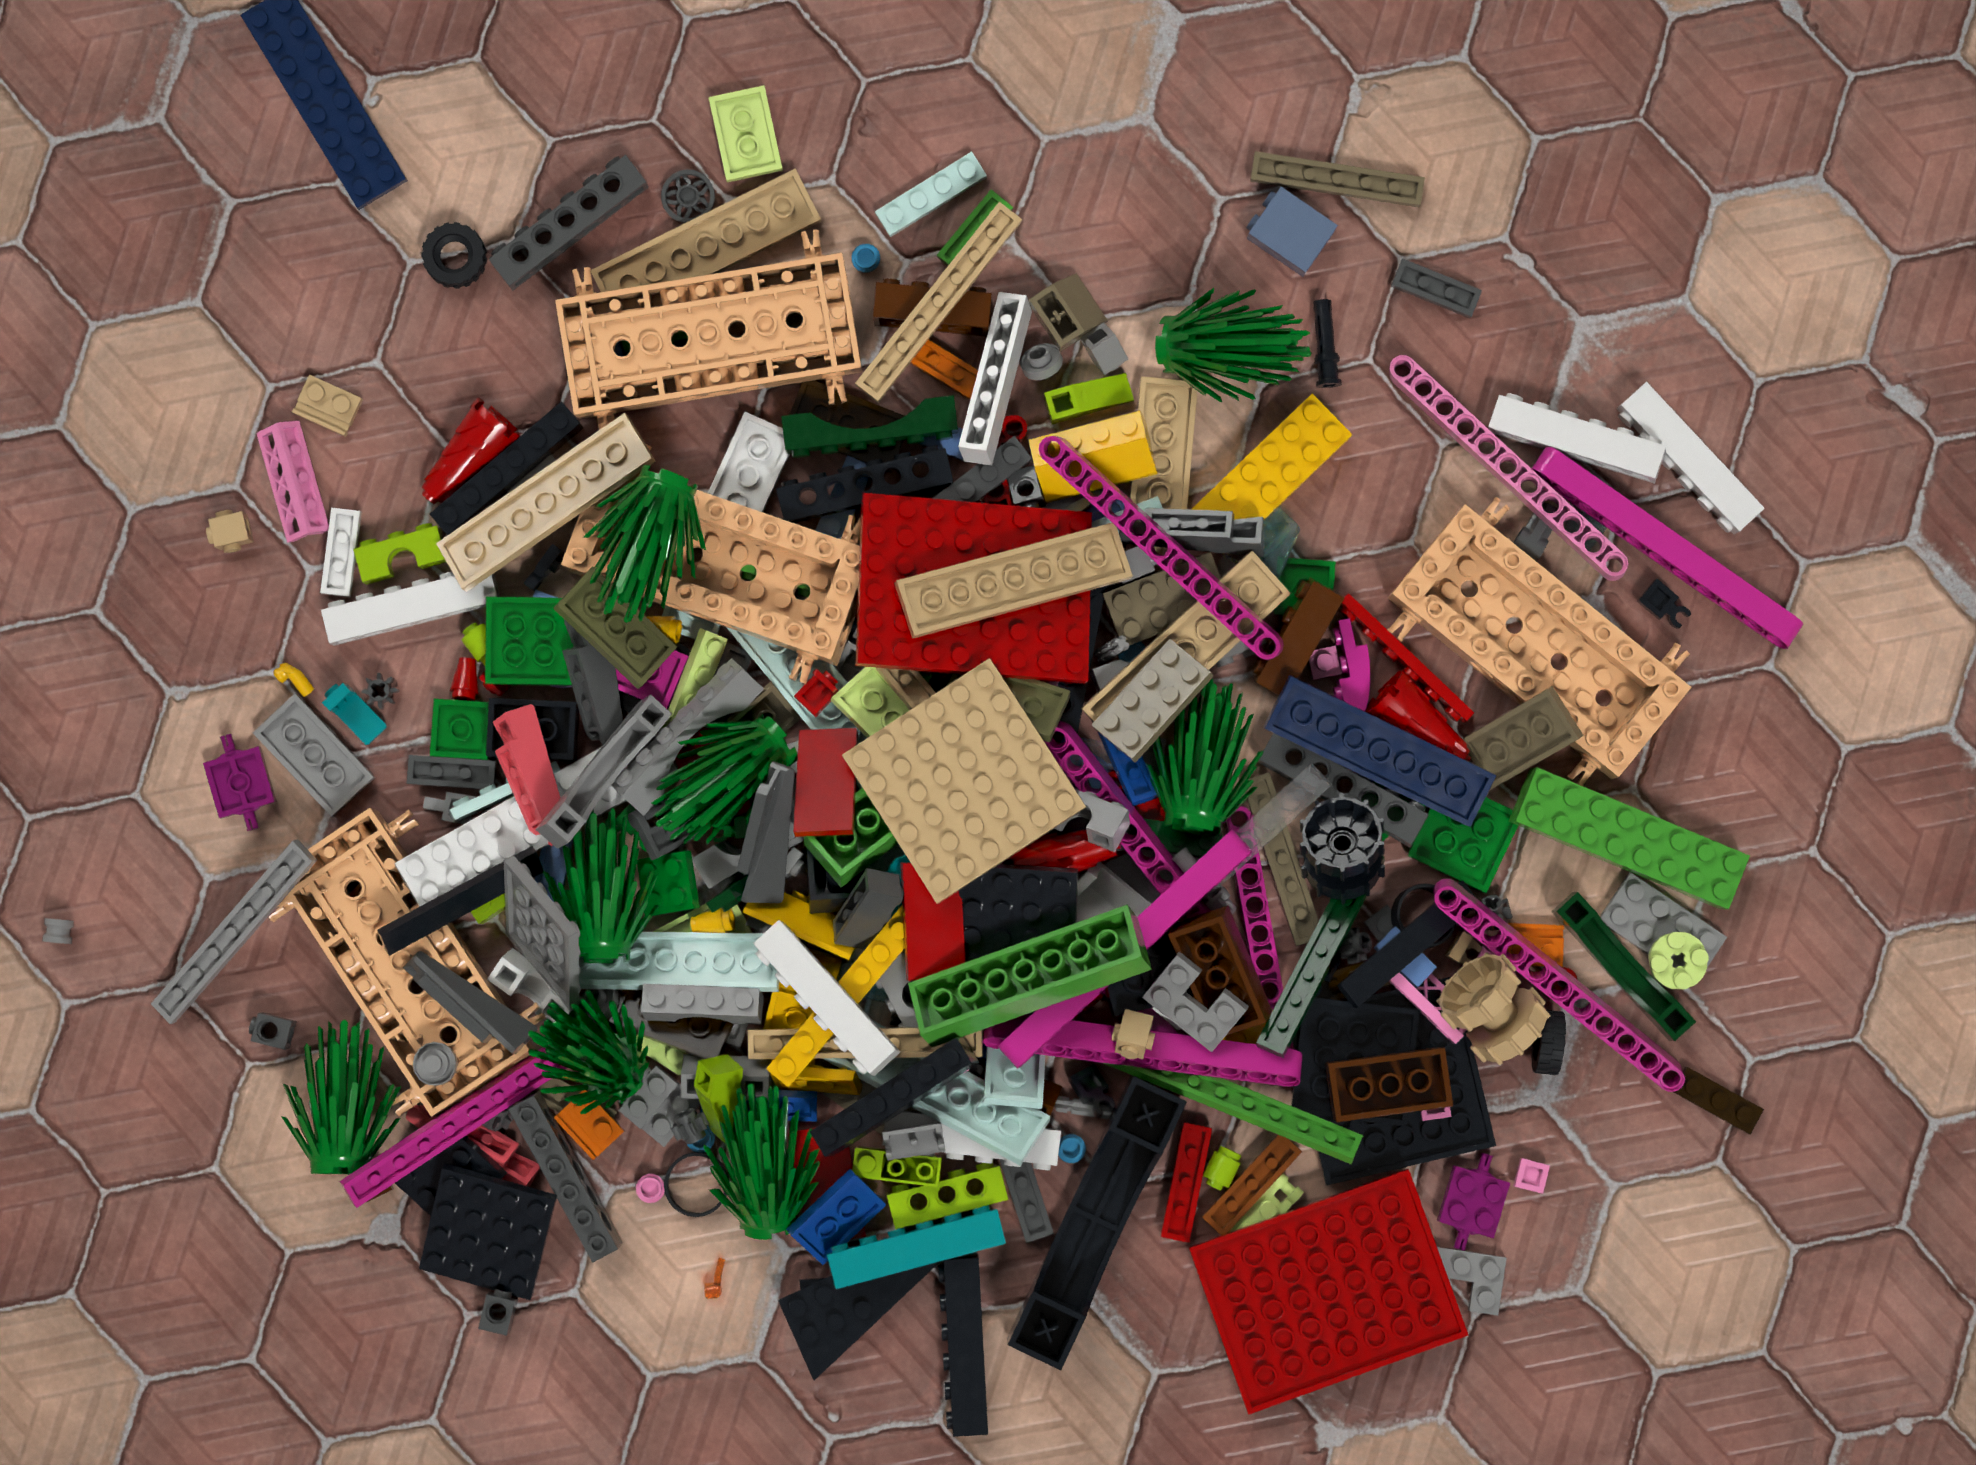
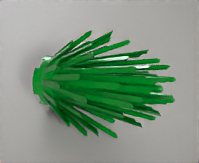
M1212 288L1176 316H1164L1159 323L1164 324L1161 336H1156L1155 340L1156 358L1158 364L1164 365L1165 370L1163 372L1175 373L1202 395L1206 396L1207 393L1219 402H1222L1221 396L1199 381L1239 401V397L1231 391L1252 400L1256 398L1247 391L1201 371H1208L1243 383L1254 380L1279 385L1278 381L1274 379L1292 380L1287 375L1244 367L1299 372L1297 368L1292 367V364L1286 362L1303 361V357L1311 356L1312 353L1309 347L1296 346L1298 340H1301L1303 336L1309 335L1310 332L1294 330L1293 328H1276H1281L1282 325L1300 324L1303 319H1294L1295 316L1293 314L1262 317V315L1280 310L1283 305L1246 311L1249 309V306L1244 305L1219 313L1222 311V308L1254 295L1255 289L1239 295L1240 290L1195 311L1211 299V294L1214 293V288Z
M643 465L640 475L596 506L601 508L609 502L619 500L584 535V538H589L598 529L600 533L597 537L603 538L622 516L600 545V549L605 550L594 567L596 569L590 578V584L596 582L623 535L607 566L606 578L602 584L597 603L603 600L616 573L604 604V614L612 612L618 597V604L629 603L624 617L625 623L630 622L637 613L645 588L646 592L638 616L640 622L643 620L646 607L650 608L652 606L664 560H666L660 593L663 596L661 606L663 609L665 608L676 544L677 576L680 579L682 578L685 535L687 563L691 566V576L695 579L693 540L698 541L699 538L701 548L706 550L694 499L698 485L688 486L689 479L662 468L659 473L649 471L650 465Z
M1213 679L1201 690L1199 703L1197 697L1189 703L1187 733L1186 721L1184 720L1185 709L1174 720V747L1172 745L1168 746L1169 756L1163 753L1160 736L1153 743V751L1160 774L1159 777L1157 772L1153 771L1150 764L1145 763L1165 812L1164 826L1172 825L1174 830L1200 835V832H1204V830L1212 831L1211 836H1221L1223 823L1258 788L1252 787L1244 794L1254 782V780L1248 779L1257 768L1255 765L1264 751L1257 753L1233 789L1247 761L1246 758L1242 759L1234 771L1254 714L1248 716L1247 722L1242 729L1241 726L1246 713V707H1242L1238 720L1237 716L1243 692L1238 695L1236 706L1232 709V683L1228 686H1223L1222 692L1217 695V685L1213 683Z
M762 714L754 721L706 723L709 728L717 727V729L702 730L700 733L703 737L678 742L680 745L690 744L692 746L711 742L715 743L678 754V759L698 754L701 758L659 780L663 784L659 785L656 790H663L679 780L687 779L650 803L656 805L669 797L665 801V806L653 816L659 817L672 807L671 811L656 822L657 827L663 826V829L672 832L677 827H681L671 835L670 841L686 829V832L690 834L683 840V845L694 835V841H698L715 824L716 827L712 830V834L706 839L708 845L719 831L733 820L743 805L757 791L760 784L767 781L770 764L773 761L790 767L798 760L795 747L788 748L784 739L787 736L786 733L772 718L767 716L764 719ZM753 803L744 817V821L747 824L749 823Z
M614 808L609 811L608 819H606L605 823H600L598 827L597 814L594 813V809L589 815L587 825L585 824V860L582 831L579 830L574 836L573 846L576 868L573 867L571 849L566 845L562 846L570 891H565L564 885L558 882L557 888L554 878L548 872L543 871L554 902L560 904L566 918L569 921H574L580 930L579 948L581 954L579 957H584V963H613V959H618V957H623V962H629L631 947L660 906L655 905L650 913L641 919L658 874L654 875L655 870L653 869L649 871L643 889L638 890L631 908L637 888L634 876L639 848L637 849L639 831L634 834L628 876L625 880L628 846L625 845L627 815L622 818L617 861V825L615 826Z
M586 990L585 994L594 1010L584 999H580L581 1004L598 1023L600 1028L577 1004H571L574 1011H571L569 1015L556 1003L551 1002L548 1004L550 1009L547 1010V1014L555 1021L552 1022L547 1019L544 1021V1026H540L539 1031L545 1036L533 1030L528 1032L529 1037L532 1038L534 1043L546 1048V1053L529 1049L528 1053L530 1056L575 1070L567 1071L541 1063H534L535 1067L550 1071L542 1072L544 1078L564 1079L583 1083L581 1085L543 1088L540 1091L544 1094H558L589 1090V1092L569 1096L564 1099L565 1101L577 1104L576 1106L593 1102L585 1107L580 1114L588 1113L608 1099L610 1100L606 1103L604 1109L611 1107L618 1099L620 1104H622L642 1087L643 1082L641 1081L649 1065V1062H646L645 1059L648 1053V1045L641 1052L645 1030L644 1022L642 1021L640 1024L636 1042L633 1019L628 1017L627 1008L622 1003L621 1010L626 1033L625 1037L616 1004L610 1000L609 1008L618 1034H615L595 997L589 990Z
M342 1020L340 1023L338 1044L336 1041V1029L332 1028V1023L328 1021L326 1077L323 1029L318 1026L319 1058L315 1062L317 1093L311 1046L307 1043L304 1046L306 1060L304 1059L314 1133L296 1087L291 1085L290 1091L288 1085L283 1084L305 1139L298 1128H293L287 1117H281L309 1159L311 1174L350 1175L372 1160L401 1119L396 1118L388 1129L383 1130L375 1142L401 1086L396 1087L392 1094L395 1086L392 1084L389 1085L384 1099L381 1101L367 1135L376 1099V1087L385 1046L380 1048L378 1060L372 1065L368 1087L373 1045H368L370 1029L368 1028L364 1031L358 1084L360 1021L351 1028L348 1062L347 1020Z
M751 1083L748 1085L749 1112L746 1105V1096L742 1094V1089L738 1088L736 1091L738 1106L735 1105L736 1112L732 1110L735 1123L733 1130L725 1105H722L721 1108L725 1124L720 1121L719 1124L731 1164L724 1149L719 1147L718 1151L732 1182L728 1180L710 1148L706 1145L703 1147L714 1165L710 1166L711 1173L731 1201L720 1189L708 1190L739 1220L740 1229L745 1230V1236L753 1239L768 1240L772 1239V1234L785 1231V1235L789 1234L786 1229L798 1218V1213L819 1182L811 1184L810 1182L820 1165V1161L814 1163L820 1148L810 1153L804 1168L803 1164L812 1138L810 1131L813 1129L810 1128L797 1169L793 1168L799 1110L795 1112L791 1119L787 1148L788 1097L786 1095L783 1097V1107L780 1109L779 1115L778 1086H774L773 1101L771 1086L768 1089V1099L764 1096L756 1098L755 1086Z

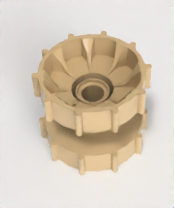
M1486 952L1484 956L1468 963L1464 962V966L1449 980L1445 981L1446 985L1442 990L1441 996L1436 1000L1443 1011L1440 1015L1453 1029L1459 1027L1469 1031L1466 1033V1036L1472 1043L1470 1049L1483 1063L1488 1060L1501 1065L1503 1061L1517 1055L1522 1056L1524 1054L1523 1051L1537 1038L1542 1037L1541 1032L1546 1020L1551 1016L1543 1006L1546 1002L1533 987L1528 990L1517 986L1521 984V981L1514 973L1516 967L1504 954L1497 956Z

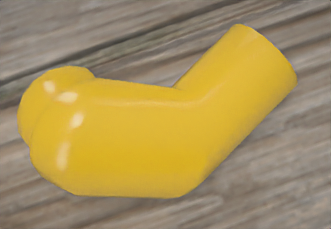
M288 663L279 664L280 667L273 671L274 676L280 683L285 682L289 678L302 697L307 696L315 689L302 671Z

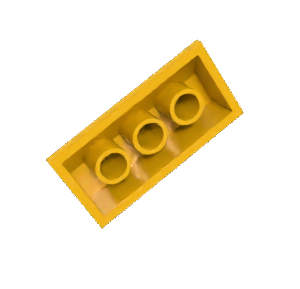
M1140 410L1029 439L1034 467L1046 503L1080 494L1040 456L1039 444L1044 438L1049 436L1064 438L1115 485L1158 474L1146 420ZM1052 441L1049 444L1048 453L1050 456L1057 457L1059 455L1060 445L1056 441ZM1076 460L1069 465V472L1072 476L1077 477L1082 472V466ZM1098 480L1093 481L1090 486L1091 491L1103 488V484Z
M793 890L791 895L784 892V899L781 903H747L745 905L743 913L772 926L778 920H781L798 938L849 961L856 951L854 947L834 943L833 919L836 916L834 912L809 914L808 896Z

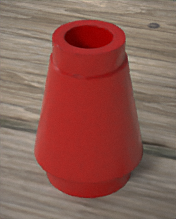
M459 658L450 687L452 699L475 701V695L478 694L475 659Z

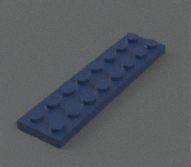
M264 0L242 13L240 16L357 209L364 208L407 182L408 180L299 0Z
M1291 675L1288 676L1263 726L1266 730L1471 827L1497 776Z

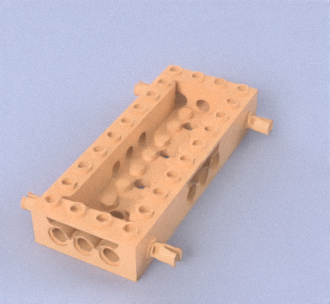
M813 230L812 245L809 242L806 231L801 232L805 258L722 273L594 293L591 268L584 267V282H582L579 271L577 269L572 270L577 295L555 300L574 415L578 419L597 417L600 430L615 419L614 414L618 412L818 379L826 380L828 403L830 405L835 404V389L838 390L841 402H847L842 376L863 371L843 254L822 255L819 230ZM792 312L800 313L803 317V322L798 328H791L786 323L787 316ZM734 322H742L746 328L744 335L738 338L731 336L729 333L730 325ZM677 331H683L688 335V342L683 347H676L672 343V336ZM622 340L629 342L631 346L629 354L623 357L616 355L614 351L616 343Z
M646 444L650 451L652 447ZM640 473L579 514L561 565L570 573L579 575L582 578L592 566H596L605 550L600 549V545L622 518L621 516L603 538L597 537L600 533L598 529L589 538H584V535L619 500L609 502L601 508L596 506L636 479ZM697 490L694 499L706 550L702 549V559L694 563L695 579L691 576V566L687 563L685 535L682 578L680 579L677 576L676 544L665 606L795 651L798 656L789 679L796 681L801 672L800 682L802 684H807L814 660H821L838 666L858 610L860 546L857 544L860 538L861 518H859L854 527L855 517L849 515L840 539ZM623 535L621 536L619 542L617 543L615 549L613 550L611 556L609 557L607 563L605 564L603 570L601 571V574H602L605 578H606L607 566H608V564H609V562H610V560H611V558H612V556H613V554H614L616 548L618 547V545H619V543H620V541H621ZM699 538L698 541L693 540V548H701ZM666 560L663 563L653 602L661 604L663 597L660 593ZM746 565L754 566L757 571L756 577L751 581H744L741 577V569ZM615 573V575H614V577H613V579H612V581H611V584H613V581H614V579H615L616 573ZM800 585L810 587V595L805 600H799L795 597V590Z
M1495 497L1481 516L1465 504L1388 596V599L1402 610V613L1387 630L1392 634L1402 626L1397 636V639L1402 642L1416 623L1420 624L1519 705L1553 686L1584 735L1569 745L1582 756V759L1572 772L1567 775V778L1573 780L1582 772L1576 784L1583 786L1596 769L1603 772L1610 779L1620 777L1692 688L1674 673L1690 653L1686 650L1674 659L1681 647L1678 643H1674L1673 647L1660 662L1494 528L1510 509L1507 504L1495 514L1494 511L1500 502V499ZM1466 581L1474 583L1477 589L1475 596H1464L1461 592V585ZM1509 618H1517L1520 621L1521 630L1518 633L1513 634L1506 629V621ZM1554 654H1561L1565 657L1566 666L1564 669L1556 670L1552 667L1551 658ZM1605 690L1610 694L1611 701L1608 706H1600L1596 702L1598 691Z
M369 808L308 849L317 859L316 863L276 907L278 909L269 916V919L274 923L293 908L298 911L410 1083V1088L395 1098L392 1106L405 1101L395 1113L400 1117L403 1113L421 1102L431 1117H438L530 1056L528 1053L529 1049L535 1050V1048L528 1041L517 1054H512L494 1036L488 1043H482L425 990L420 994H414L411 991L410 983L414 977L403 967L417 952L422 951L506 1006L493 984L487 980V975L452 922L390 956L385 951L384 946L380 944L377 932L379 928L419 907L398 872L395 863L408 856L399 843L398 838L420 824L415 819L405 823L414 815L409 809L388 824L379 811ZM351 881H358L362 886L361 893L356 897H350L347 893V886ZM536 1002L519 1014L534 1025L546 1019L544 1013L530 1018L540 1008ZM448 1026L454 1027L457 1031V1038L452 1043H446L442 1039V1031ZM432 1042L443 1043L452 1048L458 1062L457 1071L453 1078L447 1083L438 1086L423 1083L418 1079L413 1068L414 1056L419 1048Z

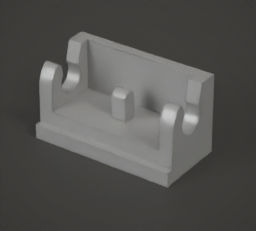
M940 1122L882 1132L887 1160L945 1152Z

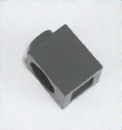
M1034 465L1022 468L1008 478L1015 506L1046 507ZM1028 488L1034 489L1029 496H1021L1023 490Z
M264 1012L258 1013L257 1018H252L249 1026V1034H252L251 1041L284 1050L290 1049L297 1021ZM269 1022H273L278 1029L277 1035L272 1039L265 1034V1026Z
M495 1289L494 1293L489 1292L486 1294L478 1329L507 1336L511 1331L518 1298L511 1297L512 1292H504L499 1289ZM500 1303L506 1308L504 1318H496L493 1315V1304Z

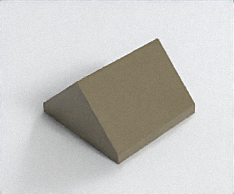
M769 682L745 710L733 713L727 720L728 722L754 721L763 714L764 719L769 716L786 732L801 717L773 683Z

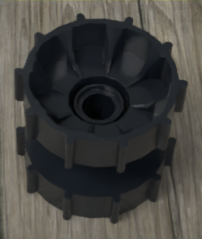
M1340 793L1339 797L1330 798L1323 802L1316 800L1315 807L1308 813L1305 820H1300V832L1302 833L1303 841L1300 843V855L1304 858L1301 874L1302 878H1307L1311 886L1317 890V897L1324 895L1332 899L1341 900V903L1345 904L1348 899H1354L1364 894L1370 896V890L1376 885L1379 878L1385 877V865L1382 864V855L1385 854V846L1382 841L1384 819L1378 818L1374 810L1369 807L1368 800L1362 802L1354 798L1344 797L1343 793ZM1340 846H1346L1349 849L1346 851H1339L1336 848Z

